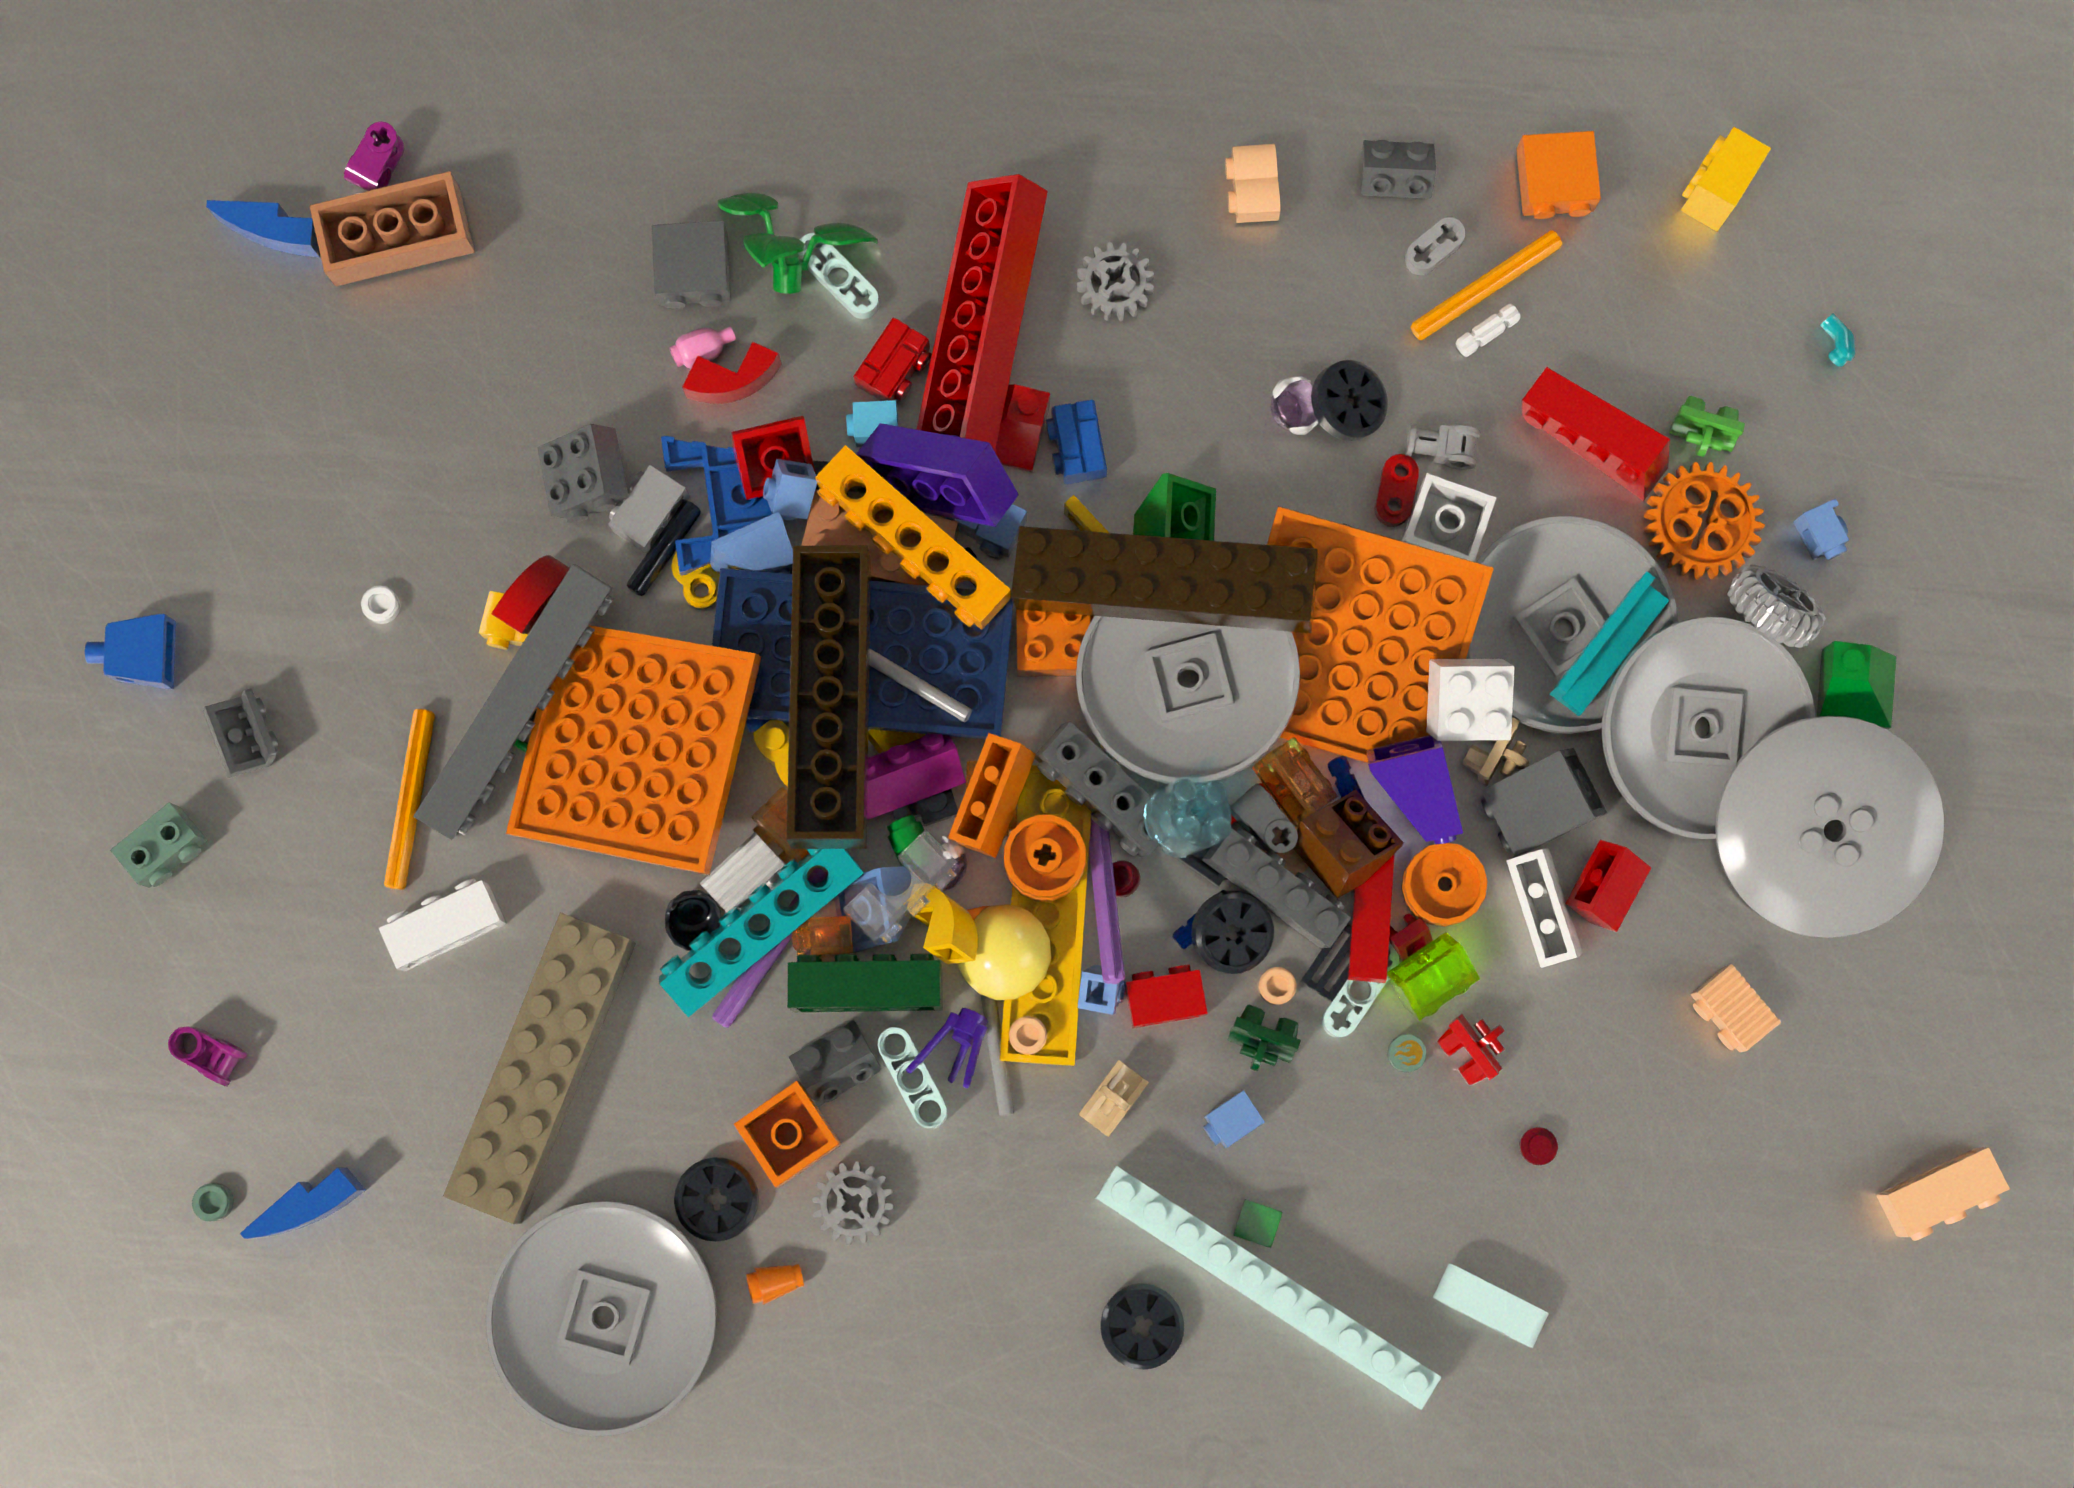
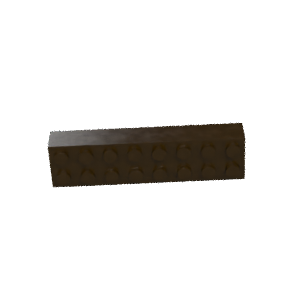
M1019 526L1011 599L1017 610L1311 633L1318 571V551L1314 548Z
M868 545L793 546L786 838L791 849H867L871 557Z

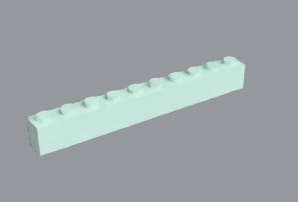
M1118 1166L1114 1167L1095 1197L1418 1409H1423L1440 1381L1441 1376Z

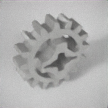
M1108 242L1105 252H1102L1096 246L1093 250L1094 259L1084 256L1083 265L1085 268H1078L1077 278L1083 280L1077 283V292L1084 293L1081 303L1083 305L1092 303L1091 314L1093 315L1097 314L1100 310L1104 311V320L1106 321L1110 319L1111 314H1117L1118 320L1123 321L1124 312L1126 311L1135 317L1137 315V304L1146 307L1148 299L1145 295L1153 294L1154 286L1149 282L1154 280V271H1145L1149 267V259L1145 258L1139 261L1140 250L1138 248L1134 249L1131 253L1126 252V243H1122L1119 250H1114L1113 244ZM1133 270L1136 272L1138 276L1139 287H1137L1136 282L1131 279ZM1092 276L1100 284L1097 293L1094 291L1091 283ZM1122 276L1121 283L1116 282L1109 287V280L1115 281Z
M855 1162L852 1171H848L846 1165L841 1163L839 1164L840 1173L838 1175L830 1170L825 1172L829 1179L827 1184L817 1182L816 1186L823 1192L821 1196L812 1197V1202L820 1204L821 1207L820 1210L813 1213V1216L824 1218L825 1222L820 1227L821 1231L827 1230L830 1227L834 1230L832 1240L836 1241L843 1234L845 1235L846 1245L852 1244L854 1236H858L863 1244L867 1242V1232L870 1231L875 1236L881 1234L877 1227L879 1222L882 1224L890 1223L884 1212L885 1210L894 1209V1205L887 1203L885 1197L890 1196L893 1190H883L881 1185L887 1178L883 1175L875 1179L873 1177L875 1167L870 1166L865 1172H862L860 1162ZM857 1177L866 1180L867 1183L861 1188H852L843 1179ZM833 1189L837 1195V1205L830 1213L828 1199ZM842 1189L851 1196L860 1195L862 1197L859 1206L865 1217L855 1210L848 1212L845 1210L844 1206L847 1205L848 1201ZM877 1193L878 1210L875 1217H873L869 1211L870 1198ZM848 1218L856 1219L863 1227L848 1229L839 1224Z

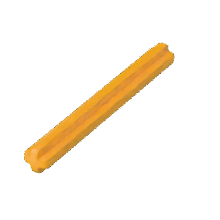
M1550 230L1412 322L1410 327L1412 333L1418 340H1424L1560 249L1563 244L1561 238L1554 230Z
M415 709L413 711L384 881L385 887L390 889L403 890L406 888L417 819L413 816L420 806L435 714L427 709Z

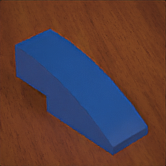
M207 200L206 207L218 221L252 242L285 253L320 258V250L312 218L288 217L279 203Z
M338 1167L315 1188L309 1182L296 1183L240 1234L244 1239L279 1235L306 1227L345 1207L365 1192L366 1189L348 1168Z

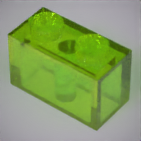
M1447 932L1387 972V978L1401 1003L1419 1021L1426 1016L1436 1013L1442 1005L1455 996L1465 993L1471 985L1480 980L1463 946Z

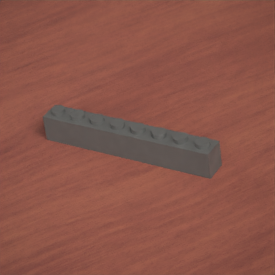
M572 564L413 817L451 840L458 833L463 836L466 835L476 819L471 814L478 801L485 804L496 787L491 783L493 777L498 770L505 773L516 754L512 753L511 749L517 739L522 742L526 740L536 724L530 720L536 709L539 708L544 711L554 696L555 692L550 689L557 676L561 679L566 677L575 662L570 658L572 652L577 645L584 648L595 629L591 628L590 624L596 614L603 617L615 598L609 595L613 587L578 565Z

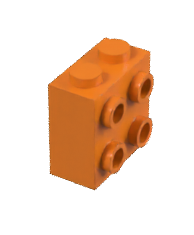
M1594 131L1523 135L1516 148L1523 216L1534 215L1535 219H1547L1555 216V214L1569 213L1571 217H1582L1594 212L1601 200Z
M1016 609L1017 677L1076 676L1080 646L1094 616Z

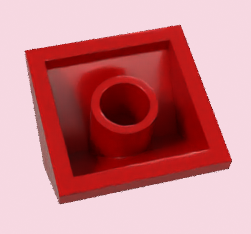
M804 416L731 432L733 451L746 500L763 496L765 481L767 478H772L776 459L812 464L814 469Z

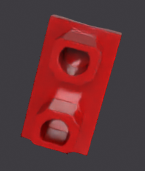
M1463 1014L1456 1017L1449 1024L1450 1028L1438 1039V1044L1449 1057L1462 1047L1466 1048L1472 1059L1460 1066L1459 1071L1469 1085L1479 1082L1486 1077L1490 1081L1499 1074L1502 1066L1486 1045H1489L1495 1055L1504 1051L1505 1048L1497 1037L1505 1030L1501 1025L1490 1030L1485 1021L1481 1019L1474 1024V1027L1482 1036L1480 1038Z

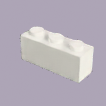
M1549 848L1506 860L1540 967L1543 968L1583 955L1568 906L1565 904V896Z
M473 878L455 887L457 892L443 898L439 894L424 900L421 903L422 908L409 914L405 910L387 918L388 924L380 927L379 930L396 969L406 972L507 924L490 885L483 880L477 882Z

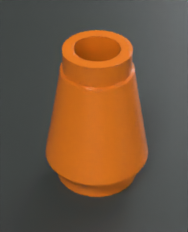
M799 1264L793 1266L754 1268V1272L746 1274L753 1304L762 1302L765 1305L804 1286Z

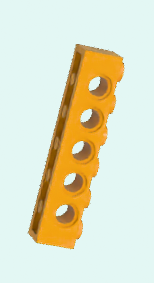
M846 445L815 477L820 488L817 493L825 502L832 507L836 504L841 506L847 512L845 518L856 529L861 531L865 527L875 536L872 541L881 551L887 555L892 551L902 560L899 563L902 569L914 579L920 576L930 584L927 590L938 601L943 603L947 599L957 608L954 612L955 615L967 626L971 627L975 624L982 630L1011 599V589ZM854 486H862L866 489L865 495L860 499L849 498L847 492ZM880 510H889L894 514L893 518L887 523H878L874 520L875 514ZM914 533L921 537L920 543L911 548L902 545V538L907 534ZM937 557L945 558L949 562L947 568L940 572L933 571L928 567L930 561ZM964 581H970L976 585L975 592L969 596L958 594L956 588Z

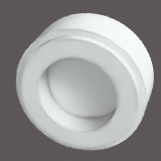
M386 586L370 588L365 592L361 601L363 613L371 621L379 624L389 623L394 620L399 614L401 607L397 594Z

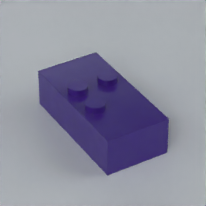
M880 423L856 453L857 456L924 513L996 527L1019 495L989 442Z

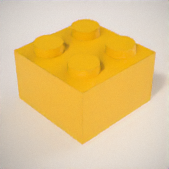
M1736 127L1732 128L1726 138L1719 135L1681 195L1687 198L1681 211L1718 232L1736 207L1771 148Z

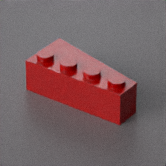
M1548 367L1544 369L1522 399V415L1531 426L1543 429L1642 501L1646 499L1668 469L1670 439Z

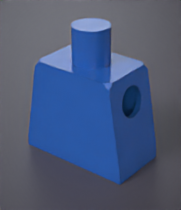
M156 614L108 623L105 627V642L86 643V662L88 664H104V675L115 681L174 689L176 621L166 614Z

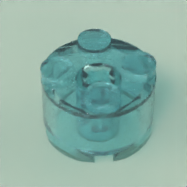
M1190 774L1155 790L1152 798L1148 799L1145 805L1144 823L1148 835L1152 841L1157 840L1163 847L1161 850L1164 853L1178 858L1187 857L1217 845L1230 835L1231 809L1227 799V789L1222 782L1214 780L1212 782L1199 783L1198 777L1204 775Z

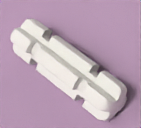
M1508 304L1500 309L1499 313H1494L1475 326L1470 333L1467 332L1459 337L1455 345L1464 357H1468L1477 351L1478 346H1484L1503 333L1506 327L1510 328L1515 325L1521 318V315L1513 304Z

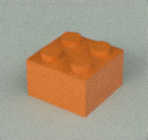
M795 1081L734 1123V1126L775 1188H780L842 1145L799 1081Z

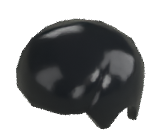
M701 890L683 891L673 898L667 906L665 913L666 933L675 946L690 951L692 948L689 945L696 937L705 931L711 934L720 927V907L710 894Z

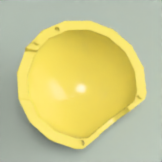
M1011 904L991 905L985 908L974 920L978 935L976 960L957 963L964 980L980 995L997 1001L1017 999L1033 991L1045 978L1051 961L1050 939L1042 923L1026 909Z

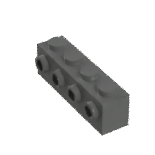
M1071 721L1062 724L1036 753L1035 760L1040 763L1037 766L1039 771L1051 781L1057 779L1066 787V796L1076 805L1082 806L1084 804L1094 813L1092 816L1093 821L1107 832L1111 829L1121 839L1119 841L1120 846L1134 857L1137 854L1140 857L1151 855L1178 824V821Z
M1238 828L1237 831L1234 829L1223 830L1202 860L1245 893L1262 902L1268 910L1319 948H1331L1351 919L1349 915L1343 912L1345 905L1329 894L1324 898L1314 890L1316 884L1310 878L1300 872H1297L1296 875L1292 874L1284 868L1286 861L1273 851L1268 850L1264 853L1254 844L1257 840L1247 831Z

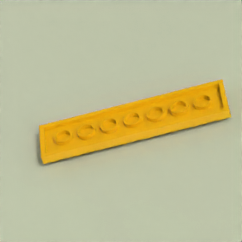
M1032 765L1018 800L1016 826L1021 821L1035 815H1055L1069 821L1080 832L1085 844L1086 865L1079 884L1067 896L1055 901L1032 900L1021 895L1012 886L1011 905L1028 910L1042 923L1050 939L1051 961L1045 978L1033 991L1017 999L1004 1000L1000 1061L1075 1066L1078 1023L1077 1007L1080 991L1091 811L1084 804L1078 806L1072 802L1065 794L1066 787L1057 779L1051 781L1039 771L1038 765ZM1043 853L1038 857L1039 864L1042 866H1047V862L1052 860V857L1047 853ZM1025 1016L1039 1019L1044 1024L1047 1032L1044 1047L1039 1052L1031 1055L1021 1054L1016 1051L1009 1039V1032L1013 1023Z

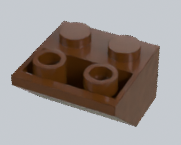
M1354 790L1301 820L1297 829V843L1293 849L1338 899L1365 883L1402 847L1404 842L1360 793Z

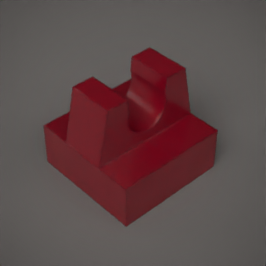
M1410 913L1403 916L1407 927L1401 931H1395L1390 925L1389 942L1398 953L1399 961L1403 966H1406L1435 947L1429 927L1421 918L1416 919Z

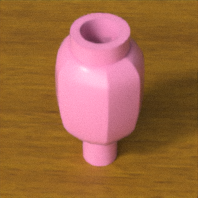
M731 326L718 332L712 328H701L681 335L677 338L676 345L669 348L677 367L685 365L691 369L697 356L712 361L721 354L723 345L735 341L736 337Z

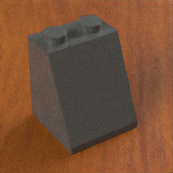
M1574 748L1560 750L1481 790L1484 799L1481 800L1482 806L1490 819H1496L1501 829V832L1498 833L1500 842L1508 853L1512 851L1514 857L1523 855L1607 814Z

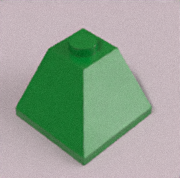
M1170 473L1162 474L1134 514L1133 535L1214 541L1216 488Z
M1833 641L1824 647L1821 652L1817 717L1845 716L1861 719L1884 729H1890L1892 727L1896 656L1866 644Z

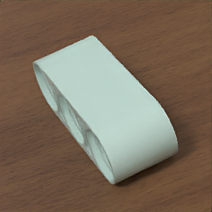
M891 1027L886 1029L878 1039V1049L916 1122L924 1128L934 1129L941 1126L947 1118V1106L924 1061L917 1067L923 1073V1082L918 1088L909 1089L905 1087L902 1081L906 1068L919 1054L914 1042L908 1033L901 1028ZM892 1035H901L905 1039L906 1047L899 1055H890L885 1049V1042ZM927 1101H935L941 1108L940 1117L931 1123L923 1121L920 1116V1108Z
M1450 1263L1433 1296L1434 1299L1531 1348H1533L1549 1314Z

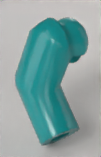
M1832 313L1820 326L1835 341L1836 348L1829 353L1830 360L1836 366L1842 367L1848 360L1852 361L1856 355L1853 333Z

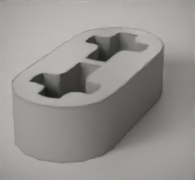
M1452 217L1443 218L1413 241L1408 247L1404 258L1407 269L1416 275H1426L1454 254L1461 247L1466 235L1462 222ZM1442 229L1447 233L1452 230L1456 233L1453 239L1454 242L1451 239H1447L1442 244L1438 243L1443 234ZM1431 248L1432 252L1428 256L1427 264L1423 260L1418 263L1414 260L1416 251L1419 254H1423Z

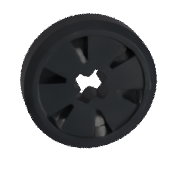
M1355 360L1339 361L1325 368L1314 381L1311 392L1313 412L1323 429L1335 438L1344 441L1359 440L1377 431L1384 422L1388 409L1386 389L1376 372L1364 363ZM1345 396H1347L1350 399L1353 398L1354 405H1352L1349 402L1346 403Z
M1224 891L1207 899L1198 909L1192 923V942L1198 956L1210 967L1227 974L1243 973L1256 967L1267 956L1273 943L1274 924L1266 906L1255 897L1241 891ZM1231 924L1241 929L1239 932H1236L1238 938L1235 940L1225 937V933L1230 932L1227 927Z
M719 1157L707 1158L690 1166L678 1181L674 1195L675 1211L682 1226L693 1236L712 1242L729 1240L746 1230L756 1215L759 1203L758 1188L750 1172L736 1161ZM719 1188L720 1195L727 1198L726 1204H720V1210L717 1211L714 1210L713 1204L707 1203L706 1200L708 1194L713 1195V1189Z
M1133 1284L1120 1289L1108 1300L1101 1315L1100 1331L1104 1345L1114 1359L1127 1367L1146 1370L1161 1366L1177 1352L1184 1336V1319L1179 1305L1166 1291L1151 1284ZM1143 1315L1144 1320L1148 1318L1152 1320L1153 1325L1148 1328L1150 1334L1146 1337H1141L1140 1332L1136 1335L1132 1332L1131 1328L1136 1325L1135 1318L1137 1316Z

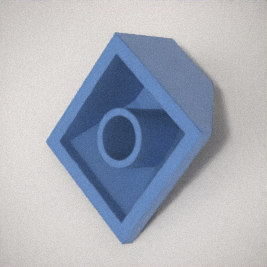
M774 513L712 541L710 558L712 569L720 572L721 568L792 574L793 549L780 513Z
M913 866L881 867L864 872V874L834 897L843 955L898 941L912 916L906 910L913 885H916Z

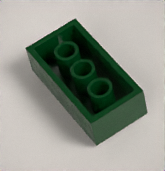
M927 953L910 954V961H897L894 954L872 955V961H860L857 955H835V962H822L819 955L797 956V962H788L787 1008L794 1013L943 1011L942 964L940 960H934L933 954Z

